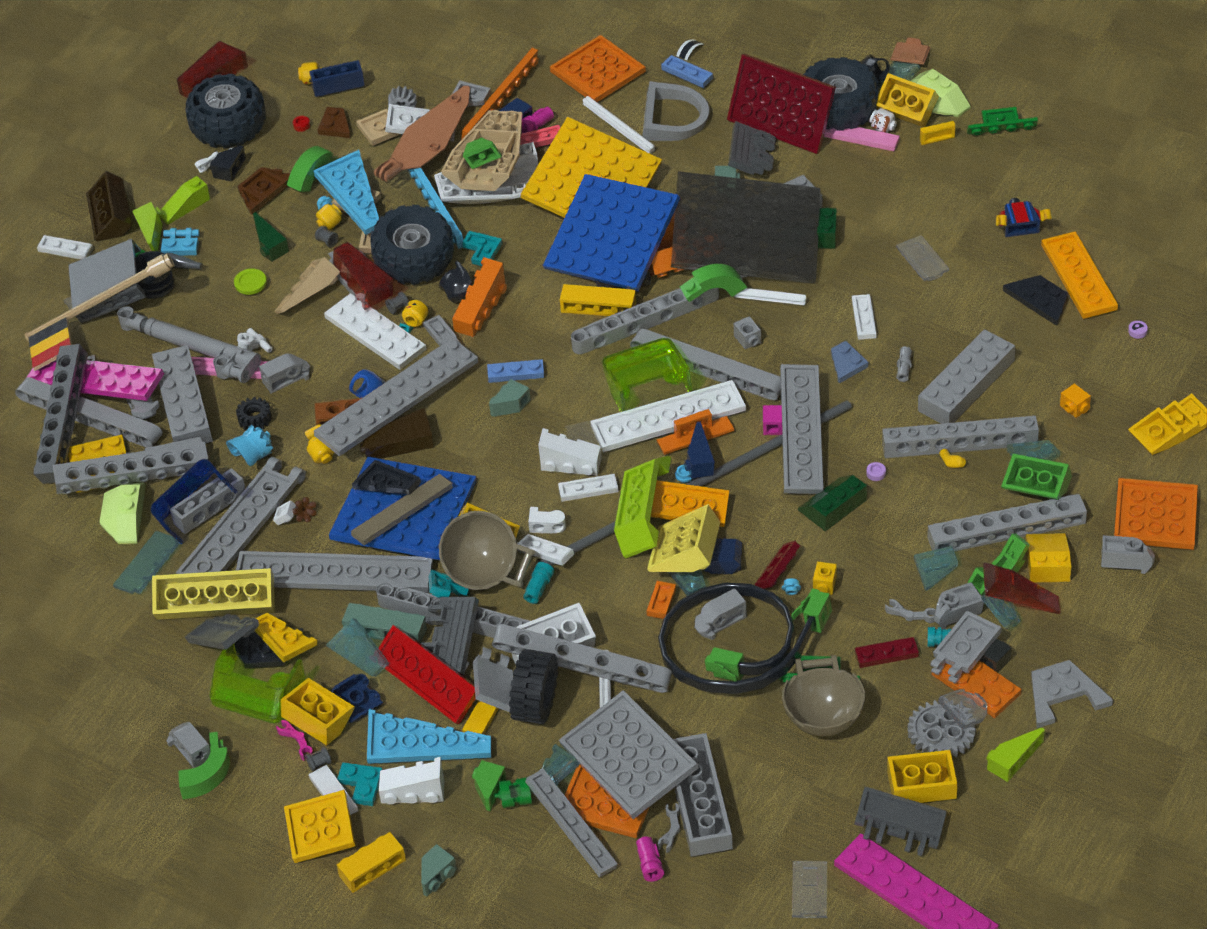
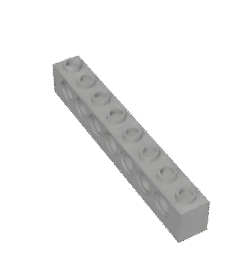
M1036 416L882 429V446L884 458L939 454L942 449H948L949 453L1034 446L1038 445L1039 429Z
M198 442L52 466L57 494H69L75 491H88L94 488H107L113 485H123L132 482H146L152 479H165L171 476L203 473L204 471H209V460L205 442Z
M1080 494L1068 495L1059 499H1049L1038 503H1030L1028 505L928 525L927 538L935 556L1006 541L1014 533L1020 537H1025L1026 534H1040L1086 524L1087 510Z

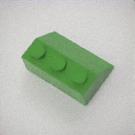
M1013 454L1001 488L1059 499L1068 490L1072 478L1070 466L1065 463Z

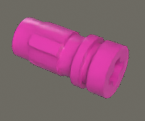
M549 107L540 108L532 116L522 119L521 132L526 133L538 130V127L545 125L554 118L553 111Z
M651 837L639 838L636 845L643 878L648 882L657 881L664 875L661 860L658 858L660 855L657 845L653 843Z

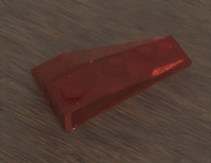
M987 562L983 563L985 596L1055 614L1060 613L1059 596L1011 569Z

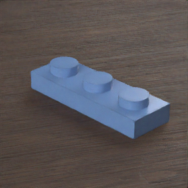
M672 55L661 64L663 71L702 88L713 79V73Z
M543 359L487 364L489 383L504 382L510 379L515 381L544 378Z

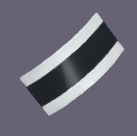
M694 39L685 41L679 48L676 56L688 60L692 50L696 46L703 45V43Z

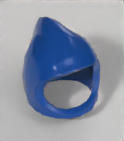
M363 369L352 378L349 390L355 396L363 398L383 385L385 381L374 372ZM359 378H364L361 387L354 391L355 381Z

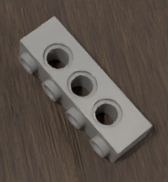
M232 468L170 508L173 524L184 534L188 533L236 501L245 490L243 478Z

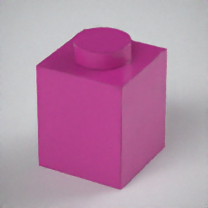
M763 405V435H781V405Z

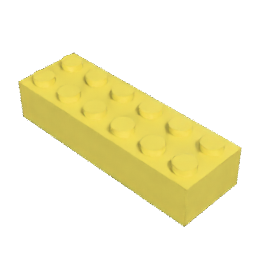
M271 568L152 576L153 615L157 620L224 616L226 614L275 613L274 574Z

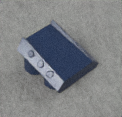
M716 539L711 563L703 571L710 574H733L740 571L742 542L737 539Z
M353 674L335 685L331 690L332 693L354 706V710L348 720L350 723L356 722L367 715L369 709L375 710L384 703L379 693L369 686V679L364 674Z

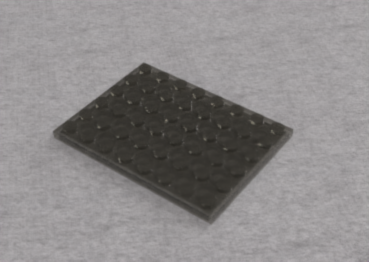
M678 171L676 194L681 199L674 213L671 267L697 270L711 264H725L733 267L742 276L815 284L818 251L817 227L819 226L821 188Z

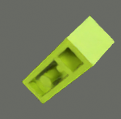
M198 176L182 184L160 210L162 214L160 219L169 225L209 201L210 196L207 184Z
M149 202L133 210V214L150 249L158 251L163 225L160 219L162 214L158 207L154 208L152 202Z
M1041 727L999 744L995 750L992 749L987 755V770L1008 782L1044 742L1045 729Z

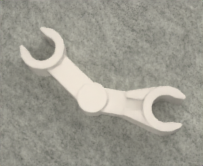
M214 152L210 157L198 160L195 163L200 173L205 172L210 167L211 161L214 160L218 152Z

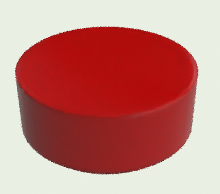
M306 116L294 118L293 128L298 132L308 130L310 128L309 118Z

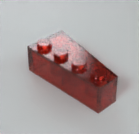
M218 41L177 78L180 95L188 98L192 89L206 78H212L214 75L219 74L236 75V71L239 69L244 70L248 68L246 53L229 44Z
M345 242L333 249V265L340 271V276L347 281V286L354 291L356 299L361 301L364 310L393 296V278L349 242Z

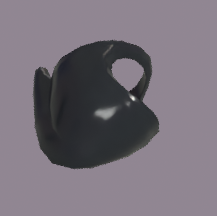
M869 54L861 61V64L867 65L874 72L878 84L882 83L890 72V64L886 59L875 58ZM883 60L886 63L885 71L880 70L878 61Z
M456 261V268L445 273L439 282V288L446 292L448 299L453 303H459L462 299L465 300L466 290L469 285L472 286L468 271Z

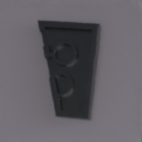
M374 460L352 483V487L356 490L410 495L419 486L421 480L416 475Z

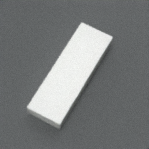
M47 235L43 236L37 246L38 252L80 260L88 257L94 249L93 244Z
M870 294L852 296L858 340L876 338Z
M615 474L558 483L561 502L618 492Z
M527 534L517 543L535 550V557L561 566L574 555V551L571 548Z
M327 765L309 774V779L322 796L345 790ZM346 792L351 815L357 812L358 808Z

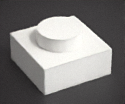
M290 500L277 507L273 521L277 525L289 522L294 516L293 508L296 505Z

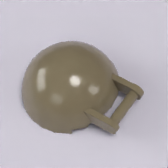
M470 511L453 519L445 528L439 543V558L445 573L455 583L473 590L489 589L501 581L523 588L524 583L522 582L532 555L535 556L536 554L535 550L516 544L511 527L501 517L485 511ZM517 550L525 552L516 578L513 580L506 576L514 565Z
M831 655V658L805 661L795 659L797 675H794L789 682L786 680L782 690V701L786 714L794 725L800 730L816 736L836 735L851 727L860 716L865 701V690L859 678L854 672L851 675L845 670H839L836 655ZM832 666V668H816V667ZM816 668V669L807 670V671L803 672V669Z

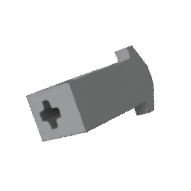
M293 354L281 355L259 366L262 383L270 393H274L303 378L306 381L309 380L310 365L307 361Z
M150 397L147 401L126 398L132 416L142 420L153 417L159 408L158 401L153 402Z
M1103 535L1101 567L1141 570V574H1145L1154 564L1155 555L1151 548L1146 546L1142 540L1134 537Z
M971 582L946 590L941 593L937 602L934 621L942 629H946L947 625L958 622L966 611L979 615L982 613L984 599Z
M735 588L709 601L703 606L701 614L695 617V629L701 636L710 640L715 639L716 633L746 618V601Z
M190 722L182 723L169 732V737L166 740L168 746L175 745L193 768L202 765L210 755L209 744Z

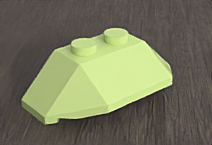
M934 69L922 72L911 80V82L935 90L939 98L932 113L959 117L970 109V104L959 86Z
M146 483L123 484L104 493L100 525L118 544L138 543Z

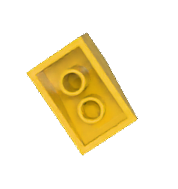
M1026 534V542L1030 544L1027 550L1030 583L1070 582L1071 559L1066 534Z

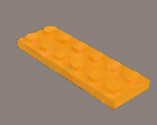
M1076 231L1041 240V246L1083 319L1118 310L1115 298Z

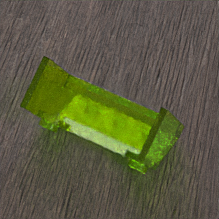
M660 338L608 355L602 360L604 374L612 398L621 412L626 411L624 400L630 396V387L663 377L667 383L671 384L682 381L688 392L692 391L690 368L669 338Z
M234 643L226 650L223 649L214 666L209 694L211 703L216 707L269 723H278L284 718L281 717V699L306 680L302 660H297L290 674L277 672L266 682L233 672L236 666L235 663L238 660Z

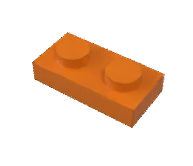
M662 581L656 582L647 608V616L664 619L669 613L676 592V584Z

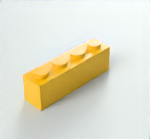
M563 284L560 296L561 313L611 316L636 306V292L633 289Z

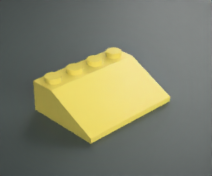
M709 504L658 527L657 547L652 549L647 567L649 572H695L699 569H706L710 565L720 521Z

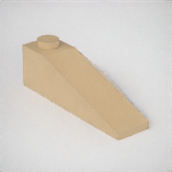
M325 257L312 261L299 277L300 281L291 288L293 293L285 296L274 312L276 314L283 313L328 285H333L337 281V275L340 271Z

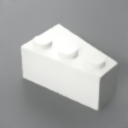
M542 429L538 445L542 471L598 476L602 459L601 447L599 445L580 439L573 441L565 438L566 435L564 434L557 436L548 433V429Z

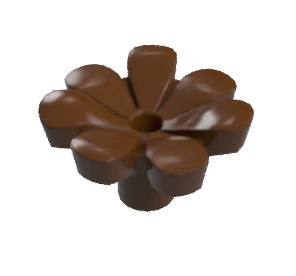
M303 497L302 501L297 500L295 502L297 507L293 508V514L296 515V520L300 522L304 519L305 522H310V515H316V510L312 509L316 507V503L313 501L309 502L308 497Z

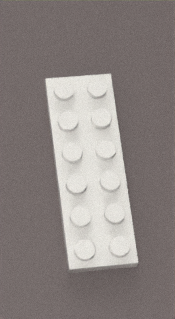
M351 293L324 313L327 320L399 370L426 350V344Z

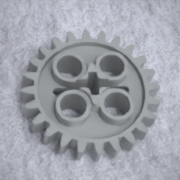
M934 700L933 705L926 702L925 708L918 706V711H913V716L909 717L908 738H911V744H916V750L922 748V753L950 750L951 754L957 757L958 751L964 754L965 748L969 749L970 743L974 742L975 721H972V715H967V709L960 711V704L953 707L952 701L948 705H945L944 700H942L941 704Z

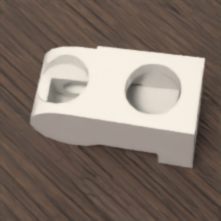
M530 507L528 521L530 533L552 534L561 533L565 530V514L562 511L543 512L539 511L538 507Z

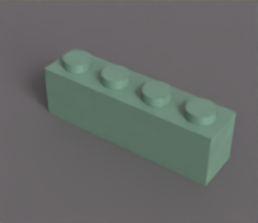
M349 603L342 619L345 634L384 640L392 625H395L421 644L427 630L425 616L383 609L381 607L365 606L363 604Z

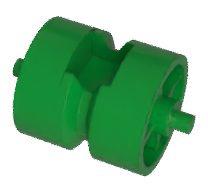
M527 777L517 778L515 782L511 780L499 781L500 791L494 794V796L499 798V800L501 799L503 808L514 807L516 803L520 806L532 804L531 794L533 791L525 782Z

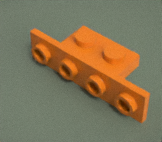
M707 409L674 420V434L657 439V443L663 454L666 455L689 447L697 422H701L707 440L733 432L734 427L727 416L712 420V414Z

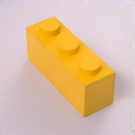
M389 832L384 836L378 837L371 844L360 848L353 855L342 859L336 865L339 877L350 891L354 893L406 861L404 848Z

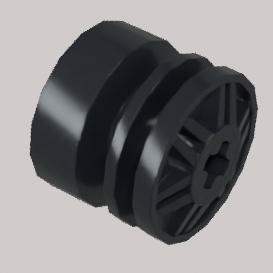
M149 251L138 255L135 258L137 273L146 269L148 261L164 253ZM171 270L157 278L149 276L138 282L145 291V298L149 299L161 298L169 294L175 286Z

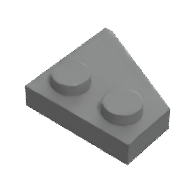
M459 81L453 91L455 93L463 86L470 87L469 104L467 107L484 105L491 94V88L464 81Z

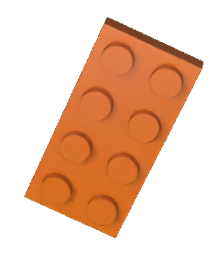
M980 660L969 673L963 671L956 684L948 680L951 676L948 674V670L952 666L945 663L939 675L933 672L931 674L994 719L1021 695V688Z

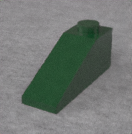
M254 212L253 218L259 240L260 253L264 258L267 257L273 262L289 252L287 239L259 214Z

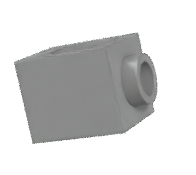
M750 316L733 323L734 337L744 349L761 343V330Z

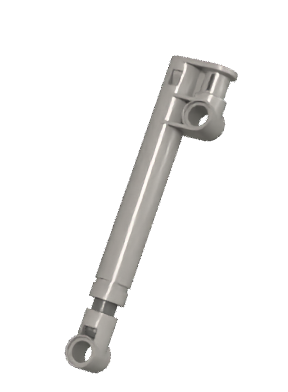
M122 307L117 312L120 326L125 331L134 329L145 332L146 335L178 346L188 345L190 350L213 357L216 375L220 379L235 377L241 383H246L260 366L261 355L253 351L155 318L148 319L146 316L134 313L131 307Z

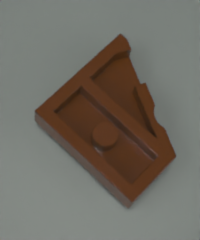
M326 108L317 129L318 135L351 137L344 108Z

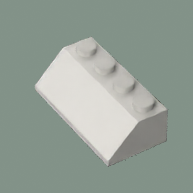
M580 603L516 627L589 647L595 646L596 636ZM523 640L518 641L521 645L528 644L526 641ZM558 651L562 656L567 655L564 651ZM511 653L516 664V661L519 660V655Z

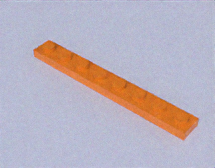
M533 47L469 121L462 130L461 140L489 110L501 108L504 100L511 96L513 89L520 85L524 77L528 76L530 69L538 63L537 49Z

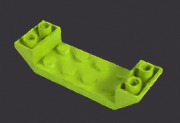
M670 456L656 458L624 471L614 532L625 559L657 547L659 531L650 523L657 477L669 472Z

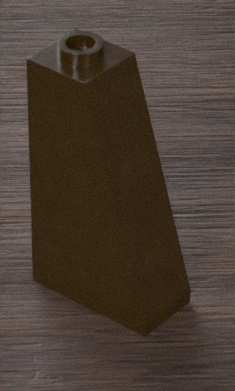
M425 408L386 424L364 439L363 443L360 444L361 454H365L366 459L367 457L383 459L434 448Z

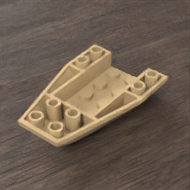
M489 110L451 151L441 171L442 174L461 189L496 191L510 177L520 155L522 112ZM479 138L492 141L502 154V157L472 169L463 157L466 144Z

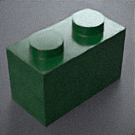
M819 208L817 249H835L837 208Z

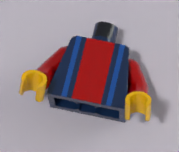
M1012 198L1009 204L1004 206V211L996 215V226L1004 225L1005 237L1039 233L1040 221L1052 219L1051 210L1043 209L1039 211L1029 201L1020 202L1019 198Z

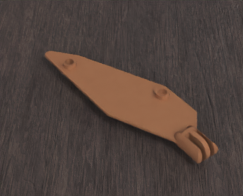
M461 87L408 126L390 159L374 170V175L388 182L402 170L420 168L444 151L469 104L470 87Z

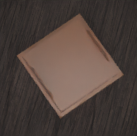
M908 37L905 43L897 42L890 60L924 65L930 47L922 45L918 38Z

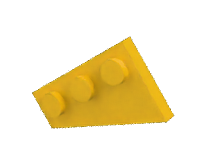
M269 613L255 618L259 620V626L255 629V632L283 662L317 646V639L304 636L302 631L298 629L293 630L286 626L284 621Z

